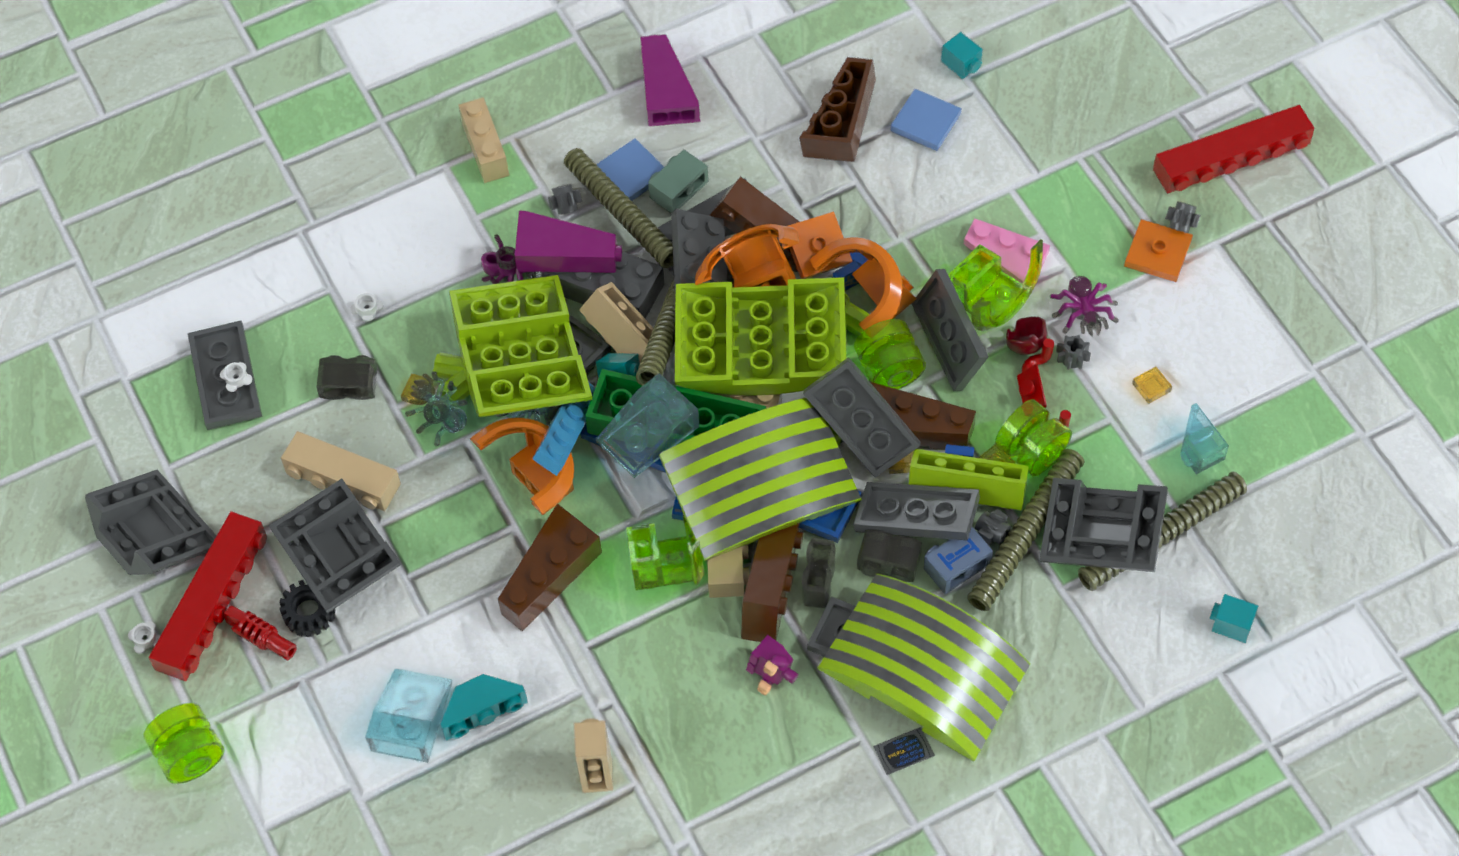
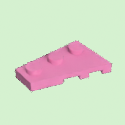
M974 219L964 239L966 247L988 263L993 262L1003 270L1004 275L1019 281L1022 284V288L1029 293L1050 251V245L978 219Z

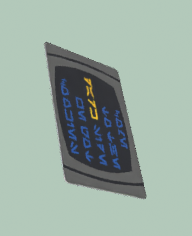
M921 727L873 746L887 775L935 756L924 732L921 731Z

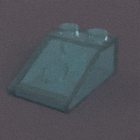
M659 373L635 392L596 438V442L633 478H636L660 458V453L676 446L699 427L698 409Z
M395 668L374 708L365 738L370 751L428 763L452 686V679Z

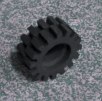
M304 580L298 581L300 586L295 587L293 583L289 586L291 592L285 590L282 593L284 599L280 598L279 603L281 607L279 609L285 625L288 626L292 633L295 631L298 636H302L303 632H305L306 637H312L311 631H315L316 635L321 634V627L325 630L330 627L328 621L333 623V614H336V609L327 613L309 585H305ZM314 600L318 603L317 611L309 616H300L297 613V607L304 601Z

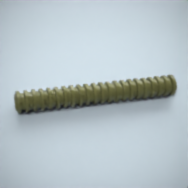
M575 148L570 150L564 158L565 167L582 182L587 190L604 205L609 213L627 229L632 237L650 253L661 267H672L674 265L673 243L582 149Z
M1062 450L1061 455L1052 465V469L1049 470L1048 475L1045 476L1043 482L1039 485V489L1035 491L1034 496L1031 497L1030 502L1026 505V509L1018 517L1017 523L1013 525L1012 530L1009 531L1008 536L1005 537L1003 543L999 546V550L995 552V557L991 558L990 564L985 568L986 571L982 572L981 578L972 587V592L967 595L969 603L976 609L981 611H989L991 609V604L1000 595V590L1004 589L1005 583L1009 581V576L1013 575L1014 569L1018 567L1028 548L1035 541L1036 535L1044 527L1053 478L1075 479L1076 474L1083 467L1085 461L1075 450Z
M1232 471L1228 476L1222 477L1221 481L1218 480L1214 485L1208 486L1207 490L1204 489L1200 491V494L1194 495L1193 499L1186 500V503H1182L1178 508L1176 507L1171 512L1166 513L1163 518L1159 549L1162 547V544L1166 545L1169 543V540H1174L1176 535H1182L1191 526H1196L1205 517H1210L1219 508H1224L1233 499H1238L1240 495L1247 493V485L1242 476ZM1085 566V568L1081 567L1078 569V576L1085 588L1094 591L1097 589V586L1104 585V581H1110L1112 577L1118 576L1119 572L1122 573L1125 570Z

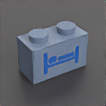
M972 527L968 541L949 539L941 546L935 545L930 548L925 555L924 570L941 591L947 594L990 564L993 550Z

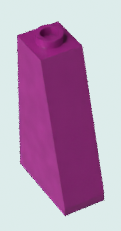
M667 35L640 36L648 127L700 122L699 101Z
M519 210L515 246L517 271L616 273L617 262H622V245H617L616 234Z

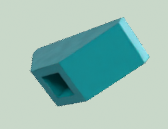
M481 674L456 686L440 723L446 741L451 738H461L469 730L479 725H488L502 714L520 710L524 704L528 703L523 685Z

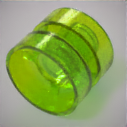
M890 319L874 324L863 331L854 342V350L861 365L865 367V374L870 382L901 389L917 380L926 369V362L918 346L915 345L914 337L907 323L903 320Z
M1031 399L1019 406L1008 417L996 436L995 444L1009 457L1014 458L1018 456L1017 464L1029 466L1028 473L1035 477L1045 472L1056 462L1063 450L1068 446L1072 437V430L1059 419H1050V412L1035 399Z
M195 703L180 704L164 711L149 723L143 734V738L155 758H158V765L167 781L173 784L186 783L206 774L220 762L225 752V748L216 732L210 728V722L203 710Z

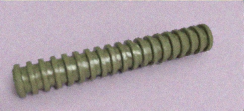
M674 280L670 284L636 373V380L645 388H655L660 384L675 343L676 300Z

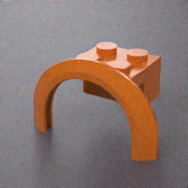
M766 224L752 227L733 235L716 246L705 257L696 272L695 284L699 285L711 280L714 266L723 257L734 278V287L788 285V280L796 279L783 250L799 243L798 232L793 227Z
M858 237L836 240L821 249L809 261L820 272L833 260L848 253L858 252L868 259L852 275L877 305L875 310L859 323L861 328L872 339L917 299L911 292L914 287L904 275H901L892 256L877 243Z
M507 418L489 424L472 436L470 440L480 450H483L502 436L512 433H525L527 446L509 459L511 470L519 481L534 495L531 497V503L542 515L556 506L574 490V462L571 452L557 476L532 459L549 426L527 418Z

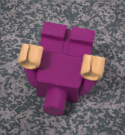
M768 635L750 654L746 671L753 674L755 672L763 678L757 688L763 695L769 693L771 685H778L783 679L793 684L799 675L790 669L793 662L791 655L782 644Z

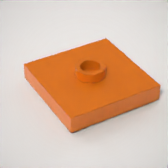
M834 211L789 225V227L796 229L799 235V243L789 247L801 279L819 275L853 262L850 253L836 258L822 271L818 272L809 261L828 244L844 238Z
M1141 219L1124 267L1177 282L1193 234Z

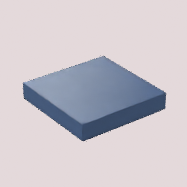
M914 89L891 124L890 131L938 151L961 115L962 108Z
M636 138L597 163V166L632 201L649 190L648 182L651 176L664 168Z

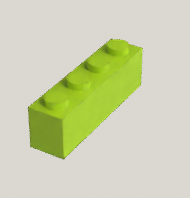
M915 449L910 465L909 485L979 489V505L1022 510L1029 466Z

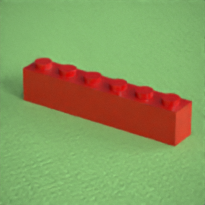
M1299 104L1157 153L1153 171L1167 194L1174 191H1182L1191 185L1208 182L1212 178L1223 174H1231L1237 169L1248 165L1254 166L1271 157H1280L1291 150L1303 149L1311 143L1315 127Z
M230 511L148 657L156 671L186 682L190 674L197 670L204 648L210 646L215 628L218 623H222L225 619L224 612L227 610L231 599L236 598L243 577L245 574L250 573L254 557L258 550H262L266 544L267 535L262 522Z

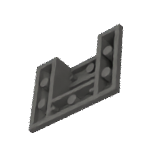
M158 469L85 495L96 538L129 575L153 574L208 552L217 536Z
M342 478L269 525V528L327 613L402 565L391 547L383 540L366 516L356 497Z
M1053 478L1040 562L1155 572L1168 487L1138 484L1137 491L1087 488L1082 480Z

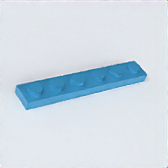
M589 383L591 394L593 396L595 388L592 384ZM591 400L560 405L532 458L556 476L563 468L586 422L585 415Z

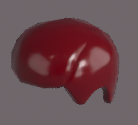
M1030 316L1018 319L1015 329L1012 332L1010 329H1007L1006 332L1007 347L1020 355H1029L1040 351L1043 341L1048 338L1046 320L1041 317Z

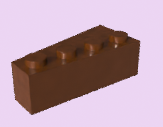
M846 58L832 82L831 90L829 93H825L821 100L822 105L817 113L812 115L807 130L803 131L799 137L803 157L855 162L876 82L873 59Z
M741 176L727 190L709 215L724 219V226L735 233H740L760 225L776 224L789 226L800 222ZM784 249L783 252L792 271L798 272L790 249Z
M870 382L919 439L920 446H929V449L945 450L947 444L969 445L975 427V410Z
M557 504L498 597L501 615L523 631L602 553L600 537Z
M799 523L759 538L743 598L741 639L762 642L768 635L777 641L782 615H785L788 598L786 594L790 593L792 588L793 575H791V571H796L798 554L795 552L796 549H801L804 532H799Z

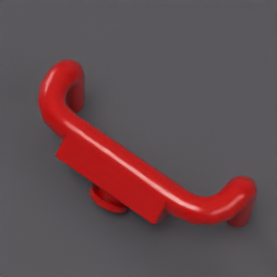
M1050 338L1043 341L1040 354L1030 356L1024 361L1022 373L1017 375L1025 416L1032 419L1034 427L1040 433L1047 436H1059L1067 431L1071 413L1068 410H1062L1056 425H1049L1044 422L1043 414L1047 404L1038 365L1048 362L1052 357L1054 341Z

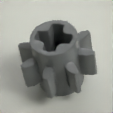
M571 184L552 188L553 196L548 197L552 210L557 209L559 215L578 210L576 203L582 202L579 189L573 190Z
M1177 201L1176 207L1170 206L1165 218L1171 221L1169 228L1189 233L1190 227L1197 228L1201 216L1195 214L1197 207Z
M1066 335L1064 344L1057 343L1056 352L1059 353L1057 362H1062L1067 367V370L1077 367L1082 369L1083 361H1090L1091 353L1088 351L1090 343L1084 342L1080 335L1071 337Z
M996 509L995 512L992 511L991 513L985 511L978 519L975 529L979 531L978 534L990 546L991 543L994 544L995 542L1001 544L1005 537H1007L1011 526L1006 521L1008 515Z

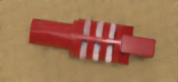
M232 605L224 612L225 621L232 626V631L245 640L250 641L251 644L256 645L259 649H269L287 661L296 653V644L279 635L275 626L257 617L254 613L250 611L245 613Z

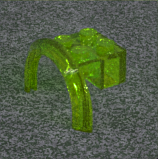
M1042 239L1030 249V265L1023 284L1002 272L1001 256L980 244L948 274L965 310L971 314L974 328L979 331H987L999 327L1012 319L1023 307L1031 295L1041 272L1043 260Z
M683 511L685 537L658 541L655 523L626 527L636 591L673 584L679 585L694 581V586H697L705 575L700 541L695 542Z

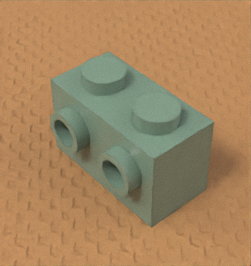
M683 149L677 156L671 157L667 165L660 172H656L651 176L648 182L649 198L670 213L676 208L680 209L709 182L708 166Z

